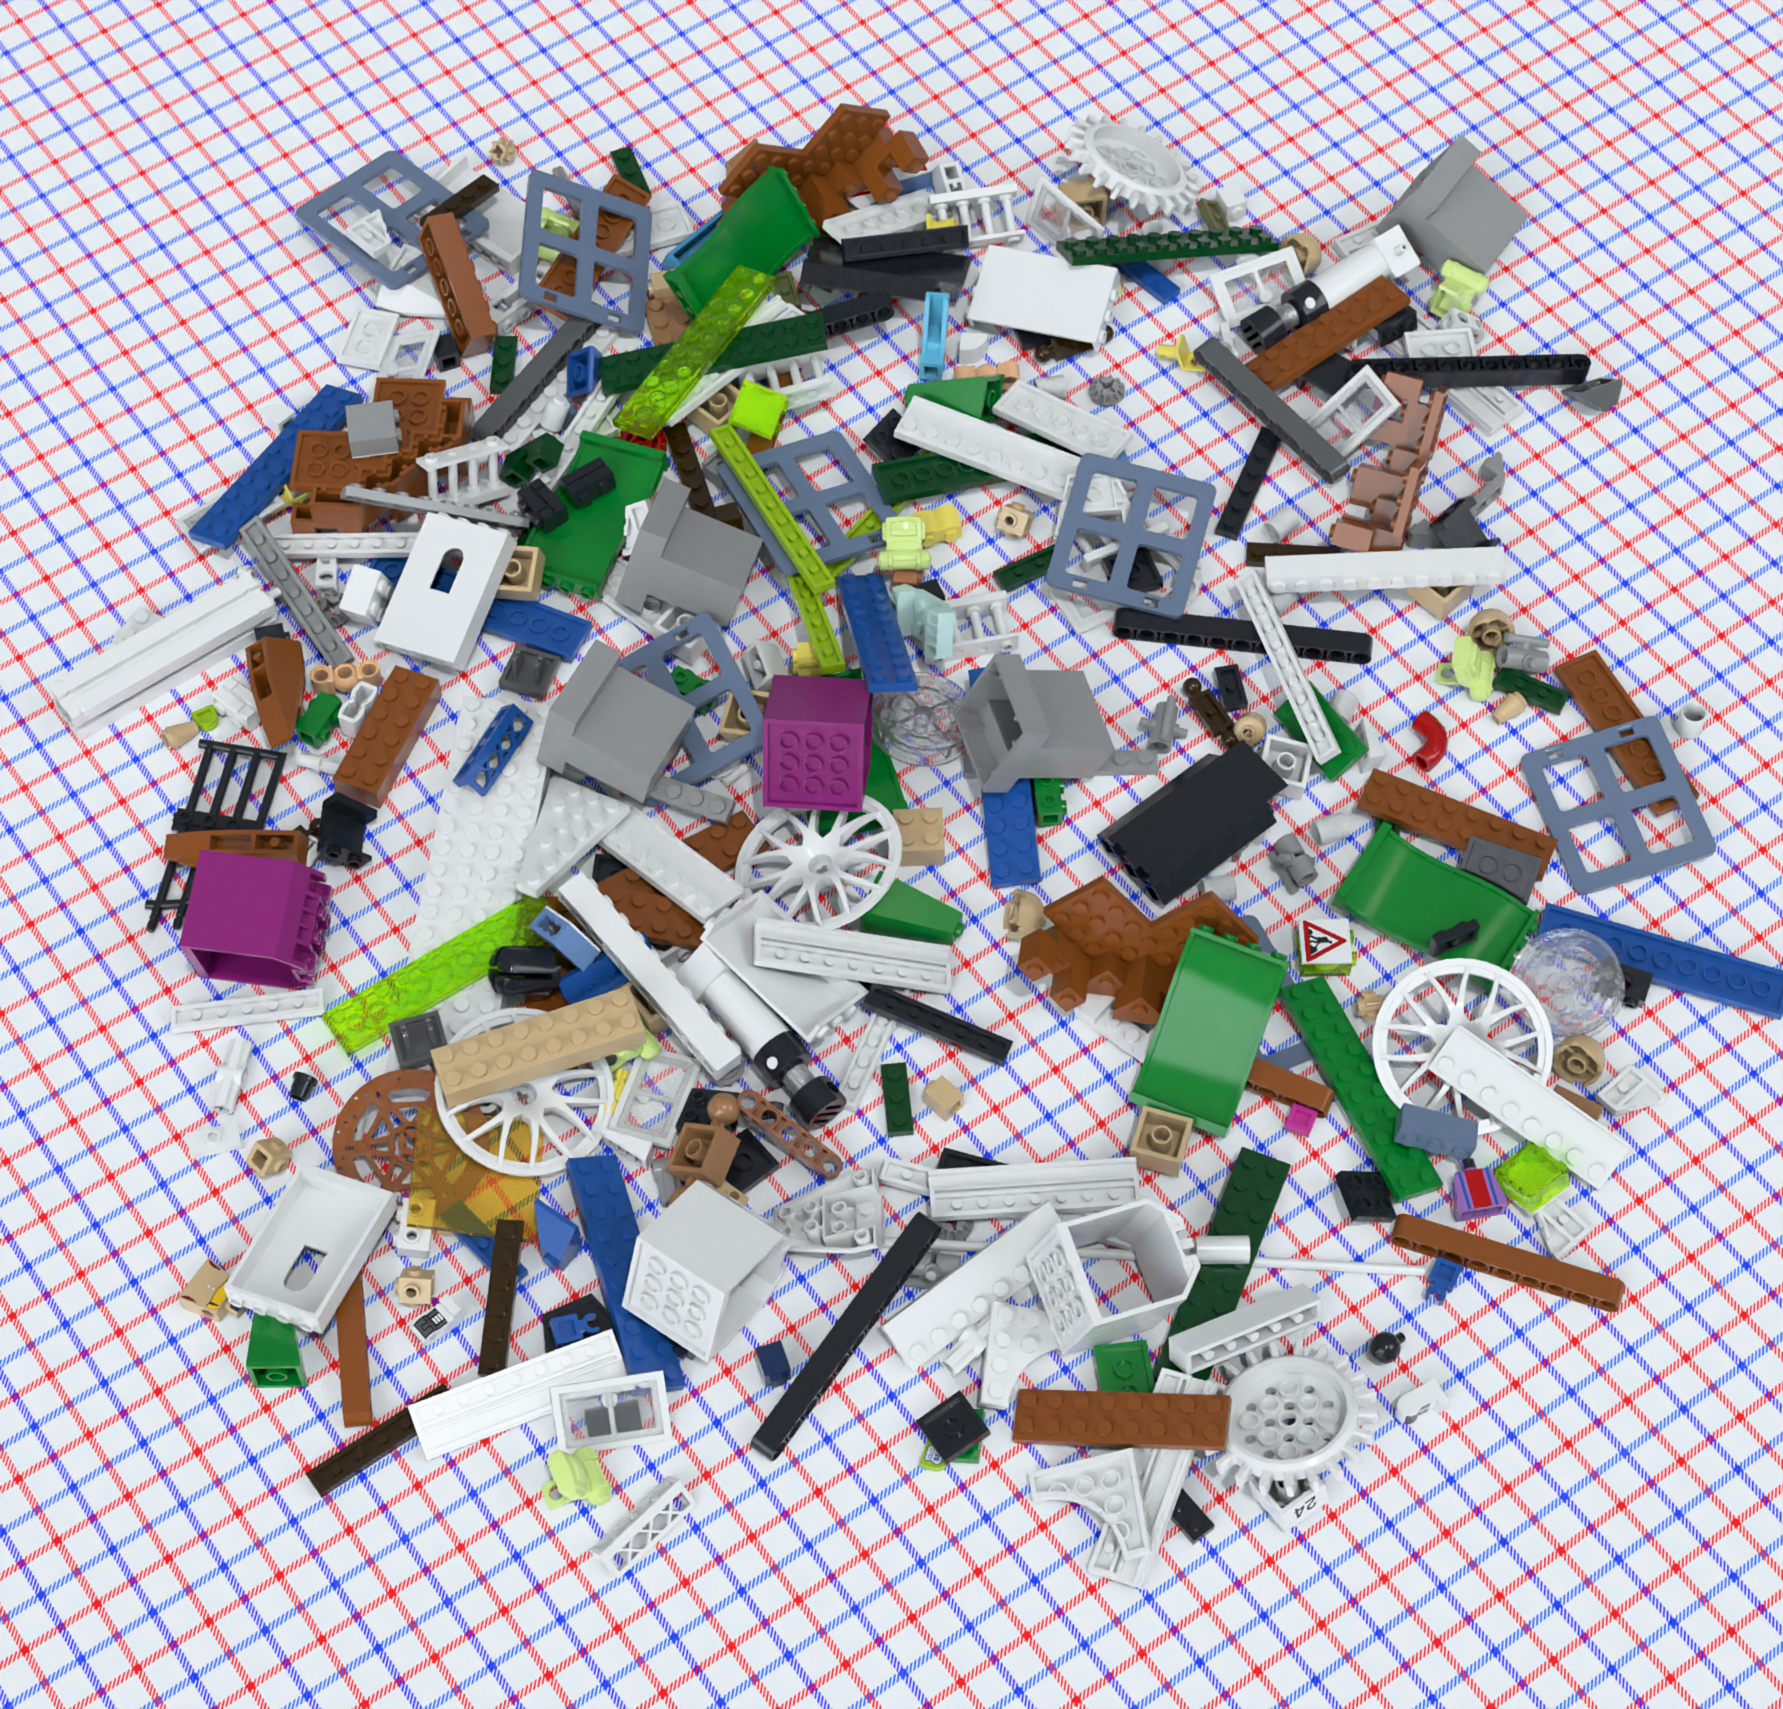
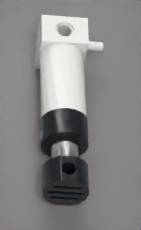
M1398 224L1363 245L1349 256L1285 291L1281 295L1282 306L1274 310L1266 305L1240 321L1242 335L1249 347L1256 354L1260 355L1286 338L1289 329L1295 327L1298 330L1304 325L1311 323L1380 275L1392 281L1421 264Z
M702 942L675 973L677 981L682 986L686 985L691 990L693 999L697 1003L705 1002L773 1088L787 1085L788 1089L794 1094L789 1103L790 1108L808 1130H817L828 1124L845 1107L847 1103L845 1096L827 1075L815 1078L807 1068L812 1060V1054L801 1040L787 1027L771 1006Z

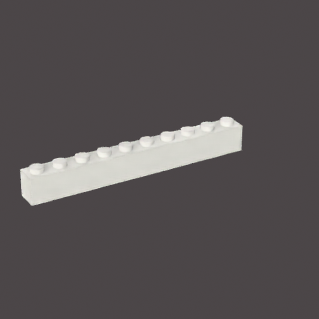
M1504 546L1265 556L1264 574L1268 594L1505 584L1507 568Z
M580 872L558 888L559 901L716 1081L741 1064L742 1050L734 1040L730 1041L727 1038L725 1030L719 1022L716 1021L714 1023L706 1007L702 1003L698 1004L693 999L691 990L686 985L682 986L677 981V975L670 967L666 968L663 965L658 952L653 948L649 949L645 944L646 941L643 935L637 930L634 931L629 926L630 922L622 912L618 913L614 909L612 900L606 894L603 896L600 893L598 885L592 877L587 878L583 872Z

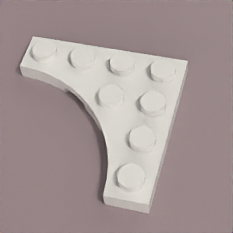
M993 1301L991 1304L982 1375L980 1406L1006 1410L1012 1388L1021 1372L1044 1354L1053 1350H1060L1046 1311Z
M1133 1448L1028 1473L1031 1495L1035 1502L1043 1500L1075 1502L1095 1511L1105 1519L1116 1534L1126 1561L1153 1554L1136 1453Z

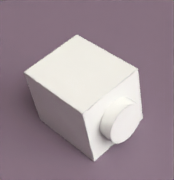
M1237 183L1216 189L1215 202L1218 203L1227 222L1246 216L1248 200Z

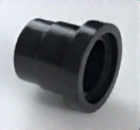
M296 1071L292 1076L294 1081L288 1095L296 1100L306 1102L313 1087L317 1086L318 1080L308 1074Z

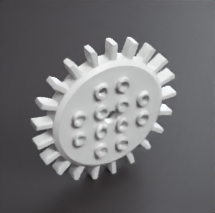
M1090 113L1085 121L1078 117L1074 125L1070 126L1065 136L1068 139L1064 145L1065 148L1072 150L1069 160L1083 163L1078 172L1081 175L1092 174L1095 178L1092 186L1097 188L1104 185L1111 190V199L1115 200L1119 196L1128 199L1132 209L1138 203L1143 204L1151 215L1154 214L1158 206L1166 216H1171L1174 209L1180 214H1184L1187 207L1192 208L1201 189L1200 186L1195 184L1199 176L1187 172L1191 162L1179 161L1176 158L1179 149H1167L1162 144L1164 137L1159 135L1154 139L1145 133V126L1143 125L1138 129L1129 127L1126 118L1123 117L1119 124L1113 123L1108 114H1104L1099 121Z
M1296 1340L1293 1347V1355L1280 1356V1349L1277 1343L1273 1341L1269 1345L1270 1358L1258 1361L1256 1354L1252 1350L1246 1351V1361L1249 1367L1243 1371L1238 1370L1229 1362L1225 1363V1373L1231 1379L1228 1385L1210 1379V1381L1218 1386L1216 1395H1230L1232 1399L1227 1451L1224 1456L1215 1461L1217 1471L1223 1474L1237 1464L1241 1468L1235 1475L1236 1485L1240 1488L1245 1485L1253 1474L1260 1477L1259 1488L1261 1495L1266 1496L1270 1490L1272 1480L1284 1481L1283 1485L1287 1496L1293 1497L1295 1492L1294 1480L1308 1478L1309 1486L1312 1490L1318 1492L1320 1491V1480L1317 1474L1328 1470L1339 1482L1344 1479L1342 1467L1338 1464L1343 1457L1359 1466L1362 1464L1361 1452L1352 1447L1355 1441L1374 1445L1375 1443L1373 1431L1359 1428L1360 1424H1379L1378 1409H1359V1406L1377 1402L1375 1389L1371 1388L1355 1392V1388L1367 1382L1366 1372L1364 1369H1361L1345 1377L1343 1373L1351 1366L1349 1356L1344 1353L1333 1365L1327 1363L1326 1360L1329 1353L1326 1344L1320 1345L1313 1358L1304 1356L1302 1340ZM1286 1418L1296 1419V1422L1292 1425L1282 1424V1421ZM1326 1438H1332L1330 1441L1324 1440ZM1288 1439H1293L1292 1442H1285ZM1251 1440L1255 1441L1254 1443H1251V1444H1248V1443H1247L1248 1441H1251ZM1204 1450L1206 1456L1220 1452Z

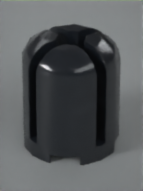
M550 946L498 947L491 955L489 965L498 967V969H488V979L491 988L501 996H551L549 994L553 987H559L561 978V965H556L553 952L557 951Z

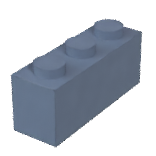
M1403 1103L1396 1116L1393 1142L1463 1160L1470 1158L1476 1149L1479 1122Z

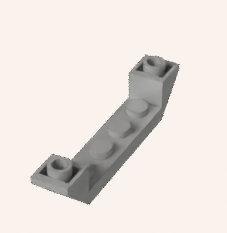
M1497 452L1493 457L1486 458L1481 466L1482 474L1480 479L1486 483L1479 493L1472 494L1477 504L1469 511L1474 518L1481 514L1503 492L1505 474L1502 454L1500 452ZM1425 518L1418 524H1413L1407 532L1408 540L1406 546L1409 548H1443L1429 527L1431 523Z

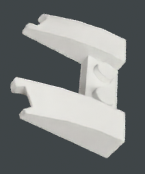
M1087 993L1086 1002L1074 1008L1075 1017L1143 1063L1156 1026L1146 1033L1130 1021L1112 1019L1115 997Z

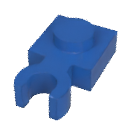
M1438 1256L1427 1281L1433 1285L1427 1288L1425 1299L1428 1300L1431 1294L1436 1293L1440 1297L1438 1305L1441 1306L1446 1298L1445 1290L1453 1291L1463 1266Z
M577 1313L550 1319L549 1324L555 1346L558 1347L583 1340L582 1333L589 1336L597 1334L600 1328H591L587 1324L588 1321L596 1318V1314L589 1313L582 1320H578Z

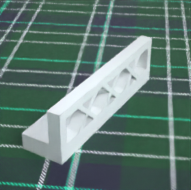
M667 1476L589 1551L595 1559L602 1561L616 1579H619L697 1505V1502L679 1479ZM681 1493L687 1503L680 1510H672L673 1499ZM657 1514H665L664 1525L660 1529H652L653 1518ZM638 1532L645 1533L644 1544L640 1548H632L633 1537ZM618 1551L626 1552L625 1562L617 1569L610 1559Z

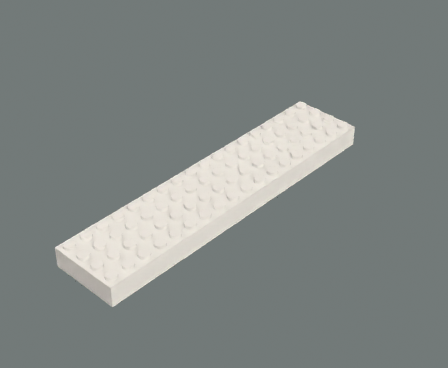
M463 696L395 1020L399 1021L438 1010L447 1043L471 1021L482 1015L506 1009L508 996H501L491 988L488 979V969H498V967L489 965L491 955L498 947L518 946L528 895L518 891L516 882L548 791L552 770L550 767L536 761L548 712L552 706L549 703ZM514 703L534 721L486 796H480L469 785L459 787L452 781L501 707ZM515 717L513 720L514 731H520L524 723L518 717ZM509 735L502 736V749L510 747ZM497 753L489 756L490 768H495L498 765ZM479 772L474 779L482 787L486 783L485 772ZM392 1039L384 1074L401 1070ZM433 1063L413 1068L436 1072ZM403 1089L389 1094L429 1097L430 1092L421 1089Z

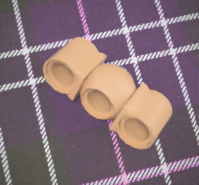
M1014 361L998 362L997 367L991 364H983L976 370L975 365H962L955 369L954 379L1005 374L1002 391H1008L1018 379L1020 380L1019 365Z
M372 659L362 662L358 661L356 666L352 663H342L334 669L332 665H318L310 671L313 690L317 695L320 691L327 694H336V689L340 692L349 693L361 681L374 685L377 688L382 684L379 664Z

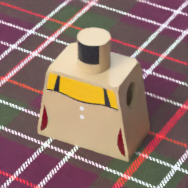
M209 1257L178 1296L183 1309L217 1322H221L228 1312L239 1318L246 1311V1307L242 1306L239 1308L228 1301L224 1286L230 1275Z

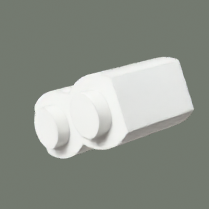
M361 681L353 688L350 699L341 706L338 713L343 734L352 738L356 737L379 695L376 686Z

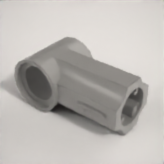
M671 1156L652 1159L655 1182H658L662 1207L666 1208L669 1207L668 1201L671 1193L675 1189L682 1187L680 1179L666 1170Z

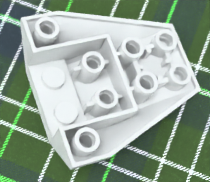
M404 243L388 269L396 271L423 252L411 243ZM412 267L411 269H409V270L406 271V272H407L408 274H410V273H412L413 271H415L416 268H415V267ZM429 270L398 290H390L381 284L376 304L377 309L403 316L446 318ZM480 281L481 284H482V294H483V292H484L485 289H486V284L483 283L482 281Z
M872 1166L848 1172L776 1207L775 1228L784 1234L794 1237L793 1245L788 1251L853 1254L885 1245L884 1204L875 1167Z

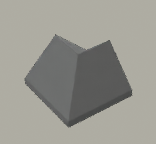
M1599 377L1563 389L1561 392L1562 395L1596 411L1608 412L1611 406L1618 404L1623 382L1622 379Z

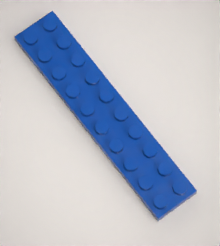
M326 384L188 531L190 538L227 550L241 535L239 529L256 515L259 516L284 489V485L290 482L298 430L337 431L347 420L345 406L362 404L364 402L362 394Z
M409 557L373 558L368 568L381 571L393 583L395 591ZM439 566L431 589L449 594L457 572ZM494 598L481 630L534 650L561 657V660L572 663L593 626L592 622L536 601Z
M876 573L836 576V589L868 693L917 691L918 682L883 576Z
M985 667L968 670L970 688ZM1018 778L1009 792L983 793L981 789L993 890L1042 882L1030 778Z
M1546 903L1534 949L1599 968L1602 967L1603 961L1606 958L1654 974L1651 983L1778 1020L1782 1018L1783 970Z
M603 1155L568 1158L565 1163L627 1375L663 1370L666 1392L683 1390L686 1383L677 1354L672 1351L673 1345L670 1344L669 1337L622 1307L635 1243L640 1232L617 1156ZM636 1384L635 1390H632L634 1396L651 1394L650 1387L640 1389L641 1387Z

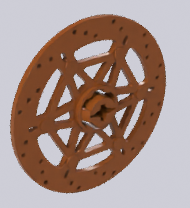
M401 1069L377 1076L361 1086L346 1102L339 1114L332 1139V1153L336 1172L352 1179L358 1178V1181L365 1183L354 1163L355 1156H365L382 1182L379 1188L393 1193L396 1190L430 1189L434 1197L429 1200L436 1201L435 1218H438L459 1200L463 1203L473 1193L482 1179L486 1166L468 1156L466 1166L460 1177L451 1187L446 1186L443 1179L457 1152L463 1150L453 1141L450 1135L431 1132L435 1118L437 1116L440 1118L436 1106L433 1083L436 1072L423 1069ZM403 1089H421L430 1092L426 1101L392 1102L388 1096L391 1092ZM377 1092L381 1095L380 1099L376 1095ZM375 1104L379 1112L364 1140H354L353 1135L359 1119L370 1105ZM478 1104L459 1112L467 1126V1135L486 1124ZM399 1108H421L412 1121H408L398 1110ZM428 1110H431L427 1126L424 1127L418 1124L423 1115ZM392 1112L402 1122V1125L393 1128L388 1113ZM384 1119L390 1135L372 1139L380 1121ZM488 1132L473 1139L477 1145L489 1152ZM422 1133H423V1134L427 1137V1139H428V1140H426V1143H427V1144H426V1147H427L428 1151H427V1153H426L425 1155L423 1154V1152H424V1140H423L422 1136L420 1135V1134H422ZM397 1135L399 1136L398 1150L400 1155L402 1156L400 1158L394 1152L396 1151V1143L394 1142V1140L397 1137ZM406 1138L412 1144L415 1143L416 1153L410 1147L407 1148ZM434 1140L451 1141L452 1145L435 1149ZM388 1142V1151L370 1149L372 1145ZM347 1147L354 1148L353 1150H346ZM450 1152L442 1170L438 1172L432 1156ZM373 1156L391 1158L385 1175L382 1174L373 1160ZM429 1163L434 1178L430 1179L420 1169V1166ZM395 1164L404 1167L398 1177L391 1181ZM411 1169L424 1180L423 1183L401 1184V1181ZM442 1192L446 1195V1199L441 1196ZM396 1201L397 1206H403V1202ZM396 1209L390 1221L400 1222L396 1221V1218H394V1216L397 1215Z

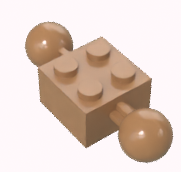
M718 1093L710 1099L707 1106L708 1116L712 1120L710 1125L684 1123L666 1170L683 1181L685 1186L679 1187L671 1193L668 1201L669 1206L696 1180L708 1182L714 1187H722L741 1141L724 1128V1126L733 1124L740 1115L737 1098L732 1094Z

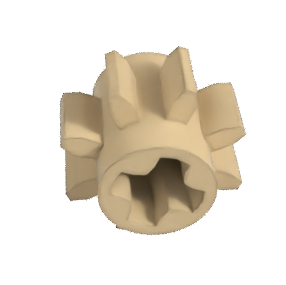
M499 137L498 141L491 142L493 146L489 153L493 156V162L500 160L501 165L508 164V161L515 160L514 155L518 149L513 145V140L506 141L505 137Z
M1373 989L1361 991V996L1355 998L1357 1016H1363L1366 1022L1376 1021L1383 1004L1382 995H1376Z

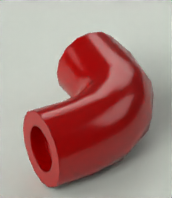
M1425 710L1416 717L1411 726L1424 739L1423 746L1414 752L1413 759L1421 770L1430 772L1447 753L1449 741L1445 727L1434 715Z

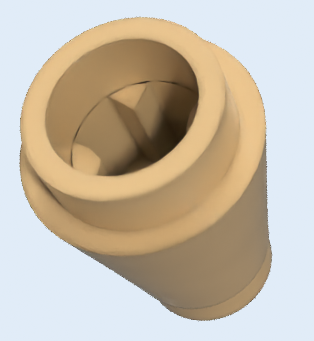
M1517 691L1508 693L1494 712L1491 713V717L1495 723L1501 725L1525 711L1524 708L1527 707V702Z
M192 720L165 727V730L161 732V738L168 749H177L199 734V729Z

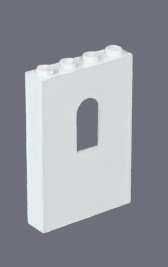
M428 512L374 637V641L384 649L464 671L517 545V542L510 536L511 532L503 528L494 530L481 522H478L477 525L472 524L469 520L462 517L453 519L443 512H438L437 514ZM451 549H460L463 552V562L449 594L431 589L444 555Z
M301 1162L226 1282L224 1290L228 1301L236 1307L241 1308L243 1306L252 1309L261 1316L269 1315L275 1317L284 1324L292 1323L298 1325L307 1332L315 1331L323 1334L398 1208L394 1193ZM305 1246L327 1253L307 1287L300 1291H290L285 1287V1278Z

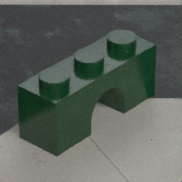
M546 432L507 454L498 477L517 489L530 481L535 469L544 474L557 467L565 445L557 440L555 436Z

